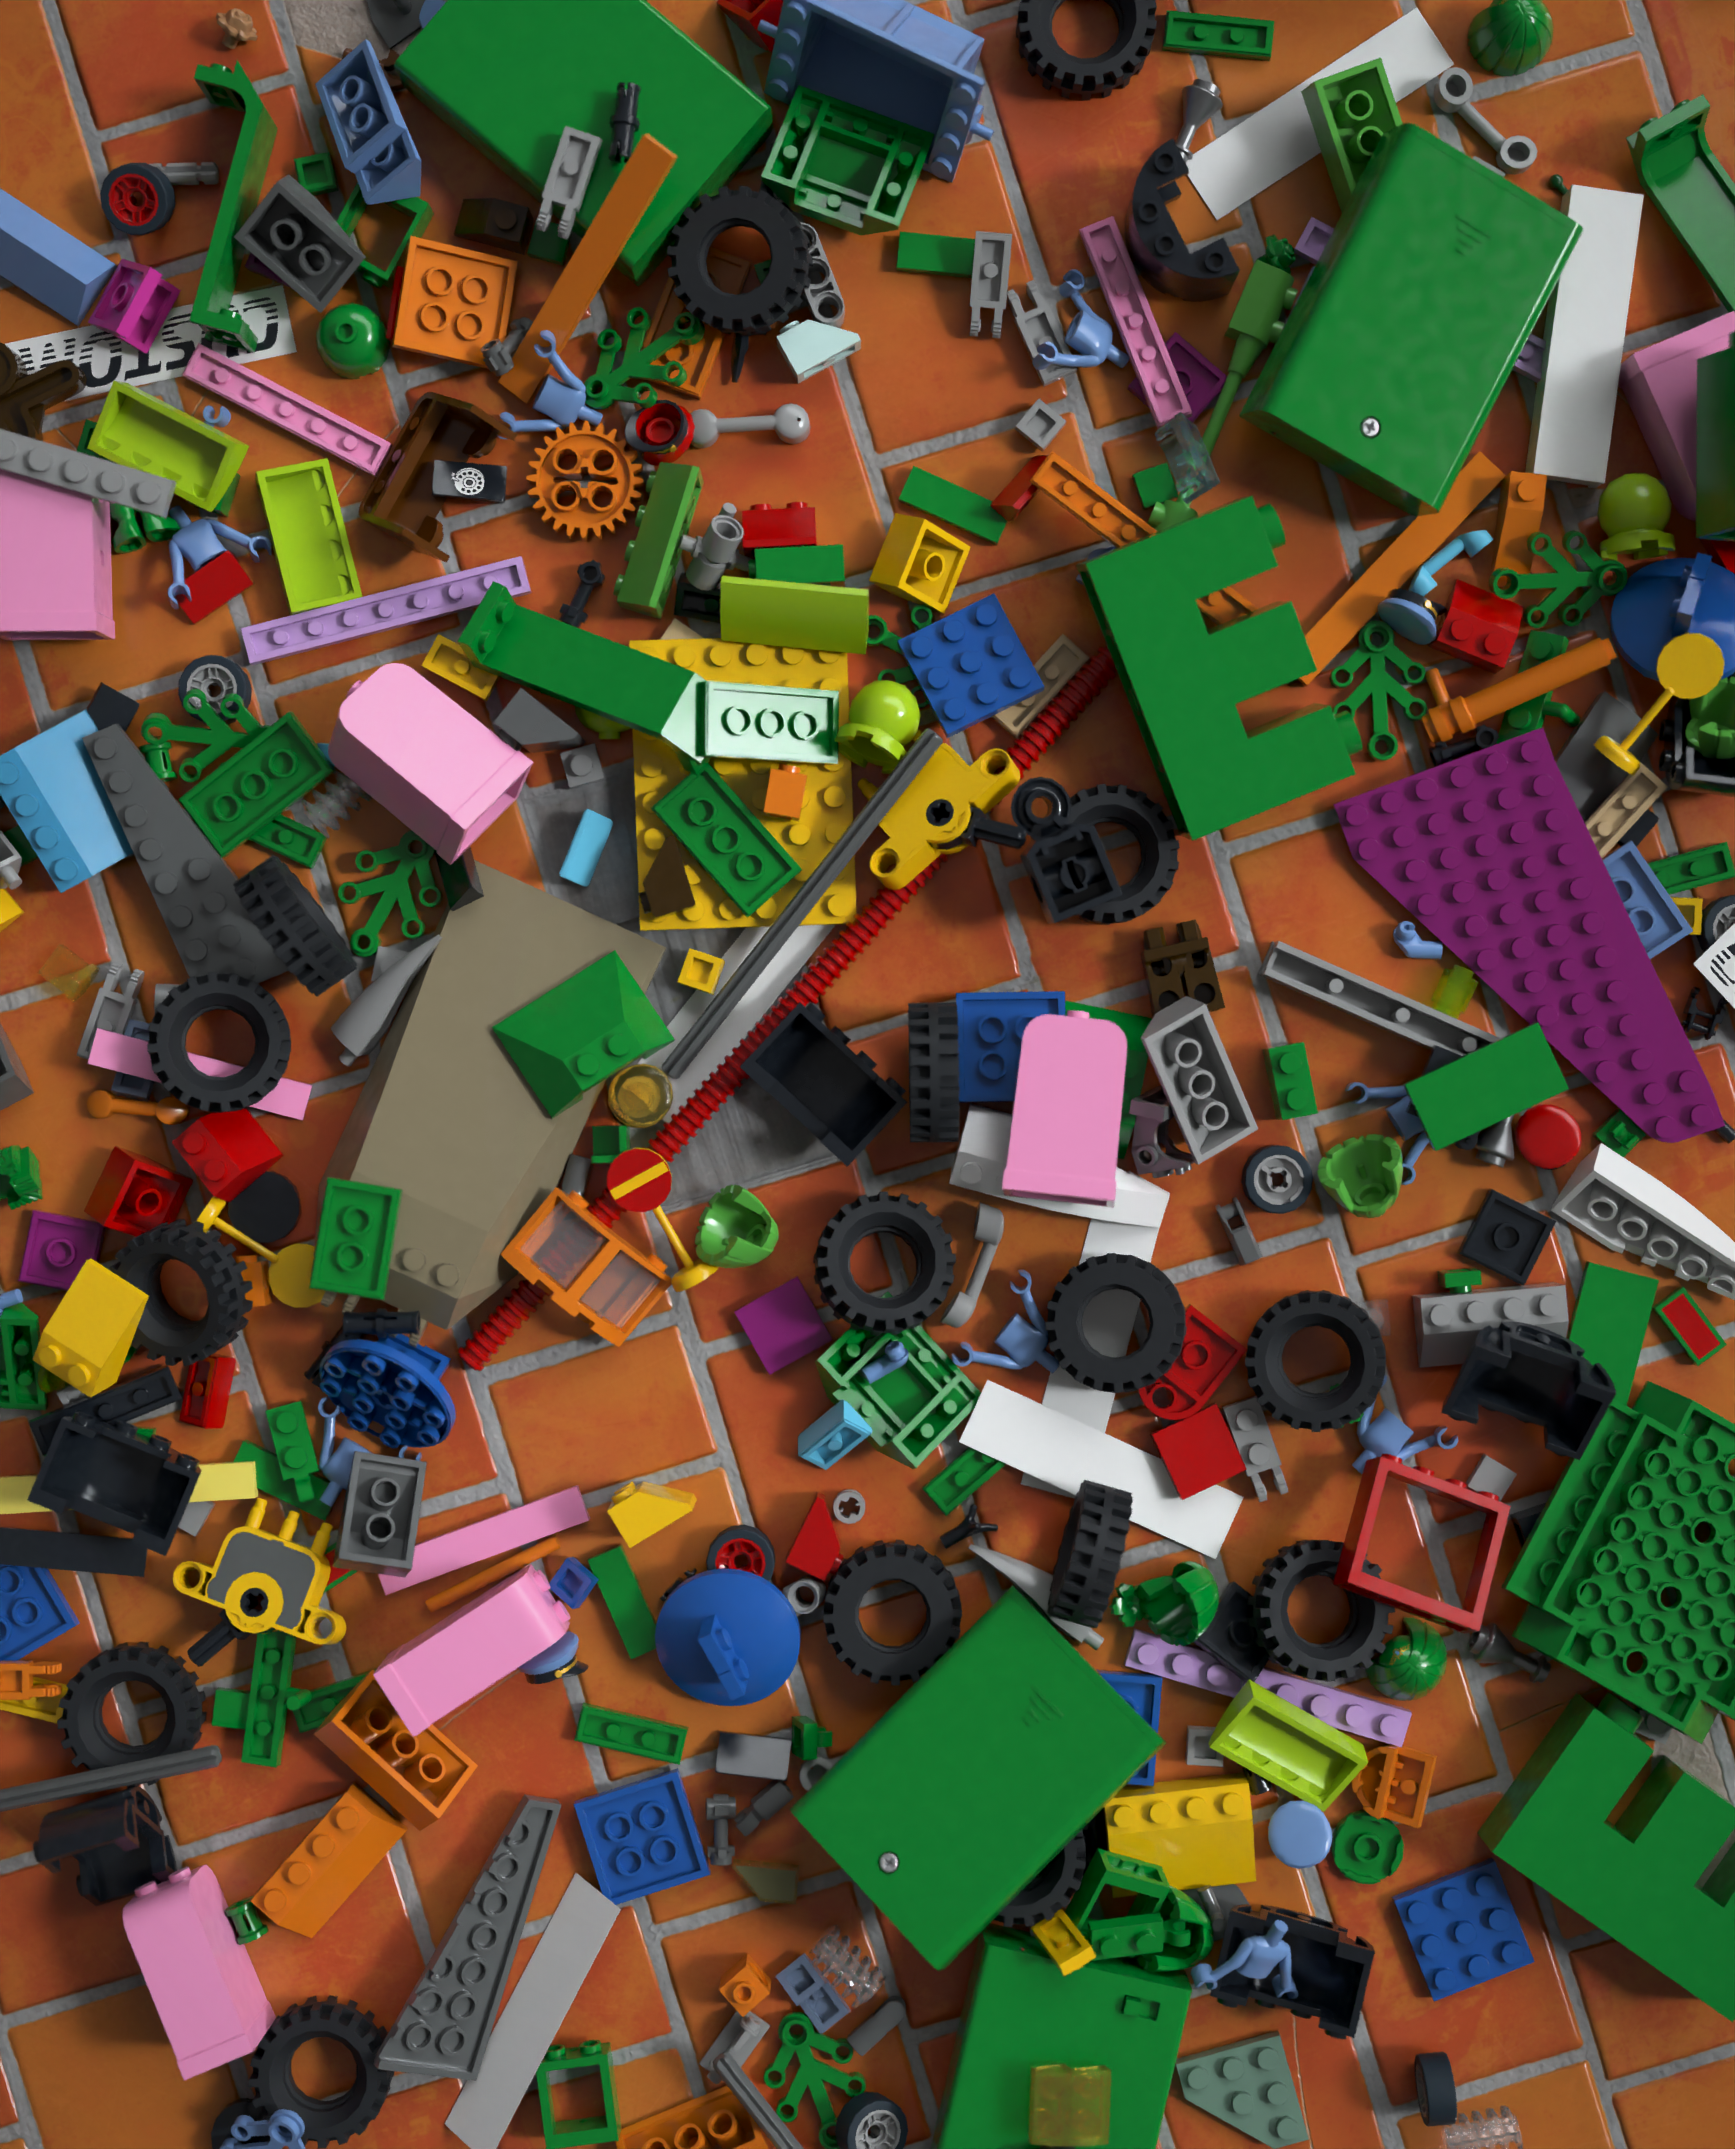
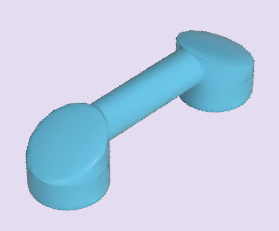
M1477 530L1457 536L1419 567L1408 591L1425 596L1438 585L1431 577L1434 573L1463 550L1472 558L1493 541L1494 538L1487 530Z

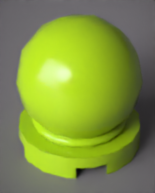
M1628 473L1611 481L1601 494L1597 515L1601 528L1609 536L1607 540L1599 544L1600 557L1603 560L1614 559L1617 561V554L1632 553L1634 554V560H1643L1667 555L1668 551H1675L1674 535L1663 531L1670 520L1672 503L1667 489L1656 478L1646 473Z
M889 680L873 681L863 687L851 702L849 711L850 723L842 725L836 735L835 742H840L838 751L848 760L865 768L867 763L870 762L883 766L881 773L890 774L907 753L903 746L910 743L918 732L921 714L916 697L905 685Z

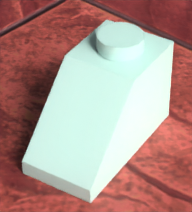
M809 319L802 323L796 320L787 324L780 330L781 335L776 337L777 346L798 384L861 349V339L857 333Z

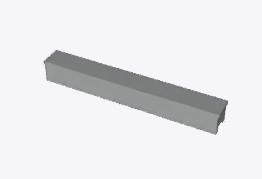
M1272 941L1258 972V975L1431 1051L1433 1046L1437 1045L1465 1056L1501 1039L1281 941Z

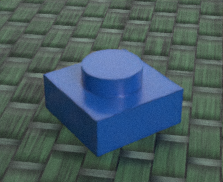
M567 1557L549 1584L551 1586L550 1589L572 1609L580 1608L599 1579L575 1557Z

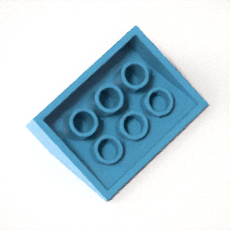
M87 710L72 716L0 756V795L60 893L133 853L82 739L99 731Z

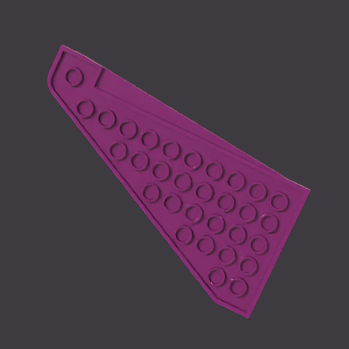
M1543 727L1334 804L1353 859L1530 1025L1538 1022L1546 1040L1646 1134L1658 1141L1675 1143L1725 1126L1712 1088L1560 773Z

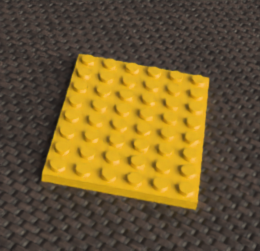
M721 638L629 641L630 648L693 671L706 681L839 691V729L842 725L850 723L847 653L721 641ZM633 729L638 891L641 893L645 892L643 882L666 838L673 835L651 810V807L687 777L690 772L684 770L676 753L666 743L651 735ZM839 751L838 764L834 765L711 757L708 762L710 766L793 858L802 871L747 918L675 837L696 907L654 920L652 912L644 913L639 897L640 931L771 927L853 822L851 761ZM779 764L801 768L800 774L807 775L799 822L763 815L771 769L778 770ZM855 855L799 926L839 925L854 922L855 918L853 916L857 913Z

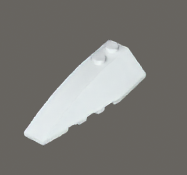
M970 1103L952 1165L949 1184L1052 1211L1124 1224L1160 1228L1170 1193L1131 1171L1126 1172L1117 1166L1114 1207L1004 1196L1002 1184L1004 1170L1007 1166L1013 1115Z
M1602 1143L1579 1163L1552 1205V1212L1611 1250L1621 1254L1624 1250L1641 1256V1262L1655 1267L1656 1263L1675 1270L1674 1276L1687 1281L1689 1279H1697L1706 1283L1708 1290L1735 1300V1242L1718 1226L1662 1182Z

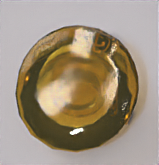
M647 1064L631 1065L621 1070L613 1078L608 1091V1103L613 1117L619 1123L633 1128H647L660 1122L669 1111L673 1100L672 1085L667 1075L656 1066Z

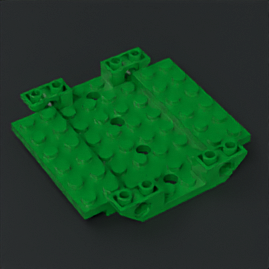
M1646 1381L1632 1409L1613 1399L1581 1459L1577 1460L1570 1457L1507 1575L1502 1588L1530 1603L1519 1620L1512 1637L1573 1672L1584 1675L1633 1703L1643 1712L1702 1744L1718 1712L1735 1721V1478L1728 1471L1729 1462L1735 1458V1424L1692 1399ZM1700 1522H1706L1710 1527V1536L1706 1541L1700 1543L1695 1538L1694 1530ZM1671 1586L1675 1589L1677 1598L1672 1606L1665 1607L1660 1599L1661 1592L1666 1587ZM1638 1651L1642 1656L1643 1664L1638 1671L1631 1672L1627 1668L1626 1660L1629 1654Z

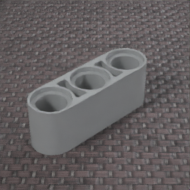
M800 223L803 232L812 242L808 252L813 258V266L808 268V274L812 271H819L825 276V279L820 284H810L809 288L804 287L802 291L813 321L840 328L845 318L844 300L816 230L807 223ZM828 304L834 305L838 309V313L833 318H824L819 314L820 308Z

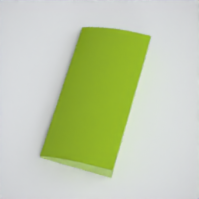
M113 381L87 448L117 464L176 482L174 494L212 512L232 483L249 445L129 383Z
M328 458L256 471L255 480L289 615L363 597Z
M722 576L720 592L721 641L866 654L869 632V590Z
M1250 1679L1232 1700L1208 1742L1211 1749L1298 1798L1314 1804L1323 1812L1368 1763L1363 1744Z

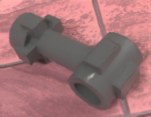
M526 317L515 319L510 324L512 330L508 333L509 336L502 343L499 339H494L481 348L483 360L490 372H494L496 376H501L514 367L510 355L520 346L533 324L530 319Z
M713 1794V1798H706V1820H714V1845L707 1846V1856L710 1857V1864L717 1866L732 1864V1856H735V1846L728 1845V1819H736L735 1797H728V1794Z

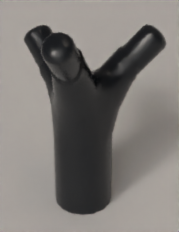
M972 1504L965 1519L957 1527L941 1535L940 1540L947 1549L972 1535L987 1531H998V1525L976 1523L975 1515L978 1507Z

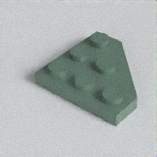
M1278 2031L1176 2059L1175 2064L1186 2100L1273 2149L1309 2140Z

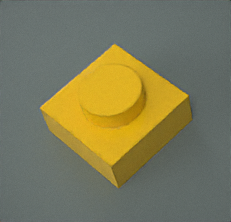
M1671 897L1693 929V932L1689 935H1701L1703 898Z
M689 948L677 982L681 985L714 995L725 961Z

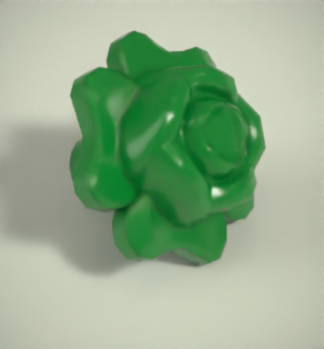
M1274 234L1266 237L1267 247L1265 255L1257 258V260L1291 274L1290 265L1296 260L1292 245L1288 243L1287 238L1278 240Z

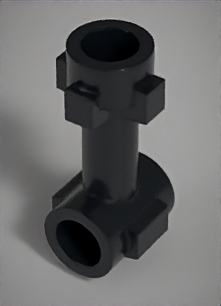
M592 560L583 565L580 564L577 573L581 578V582L570 605L562 604L559 611L562 613L560 621L580 628L581 623L585 624L588 615L583 610L592 590L603 585L606 579L601 570L602 565L599 562Z
M1482 725L1474 729L1471 737L1448 746L1446 742L1442 741L1435 743V747L1429 749V755L1435 767L1472 751H1479L1493 746L1497 743L1499 735L1497 730Z

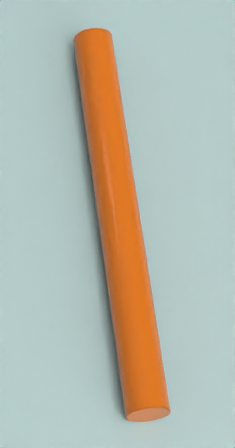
M553 1535L427 1599L428 1609L433 1613L560 1549L559 1540Z

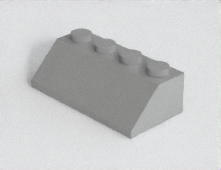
M1185 996L1157 1012L1142 1035L1141 1040L1194 1162L1199 1165L1258 1130V1126L1206 1004Z
M1557 1282L1475 1289L1467 1293L1442 1292L1412 1295L1418 1364L1420 1368L1463 1364L1480 1331L1488 1325L1492 1328H1499L1501 1322L1527 1323L1550 1330L1565 1338L1567 1336L1569 1318L1566 1285Z

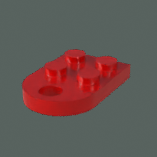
M1191 1304L1185 1308L1187 1330L1182 1345L1183 1349L1171 1366L1172 1368L1156 1380L1155 1383L1138 1389L1139 1396L1145 1406L1152 1413L1164 1419L1180 1420L1198 1412L1247 1351L1243 1345ZM1160 1387H1166L1172 1392V1401L1165 1407L1156 1406L1152 1400L1154 1391Z

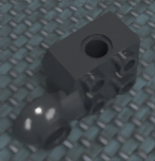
M1038 777L1029 779L1018 787L1012 798L1011 812L1016 825L1024 828L1026 834L1031 838V842L1020 857L1048 924H1053L1123 894L1095 826L1069 824L1068 820L1071 811L1069 795L1063 786L1053 779ZM1035 798H1041L1047 804L1048 811L1043 818L1036 817L1031 811V804Z

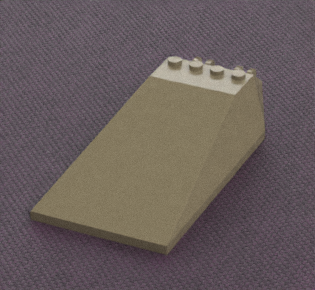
M476 860L474 861L484 897L455 911L450 910L449 903L447 904L433 934V937L440 935L443 938L410 985L318 1187L315 1249L327 1177L403 1189L386 1295L382 1301L399 1308L397 1312L419 1311L421 1317L420 1334H410L409 1345L415 1348L419 1344L429 1322L448 1330L518 1275V1271L500 1254L551 1192L558 1187L566 1170L570 1154H573L607 1080L605 1079L583 1093V1100L552 1119L492 1027L614 950L646 995L667 949L660 944ZM325 1291L321 1305L329 1308L333 1304L337 1292ZM349 1294L342 1306L343 1315L344 1312L354 1311L360 1296ZM388 1334V1335L391 1336V1337H393V1338H395L398 1334Z

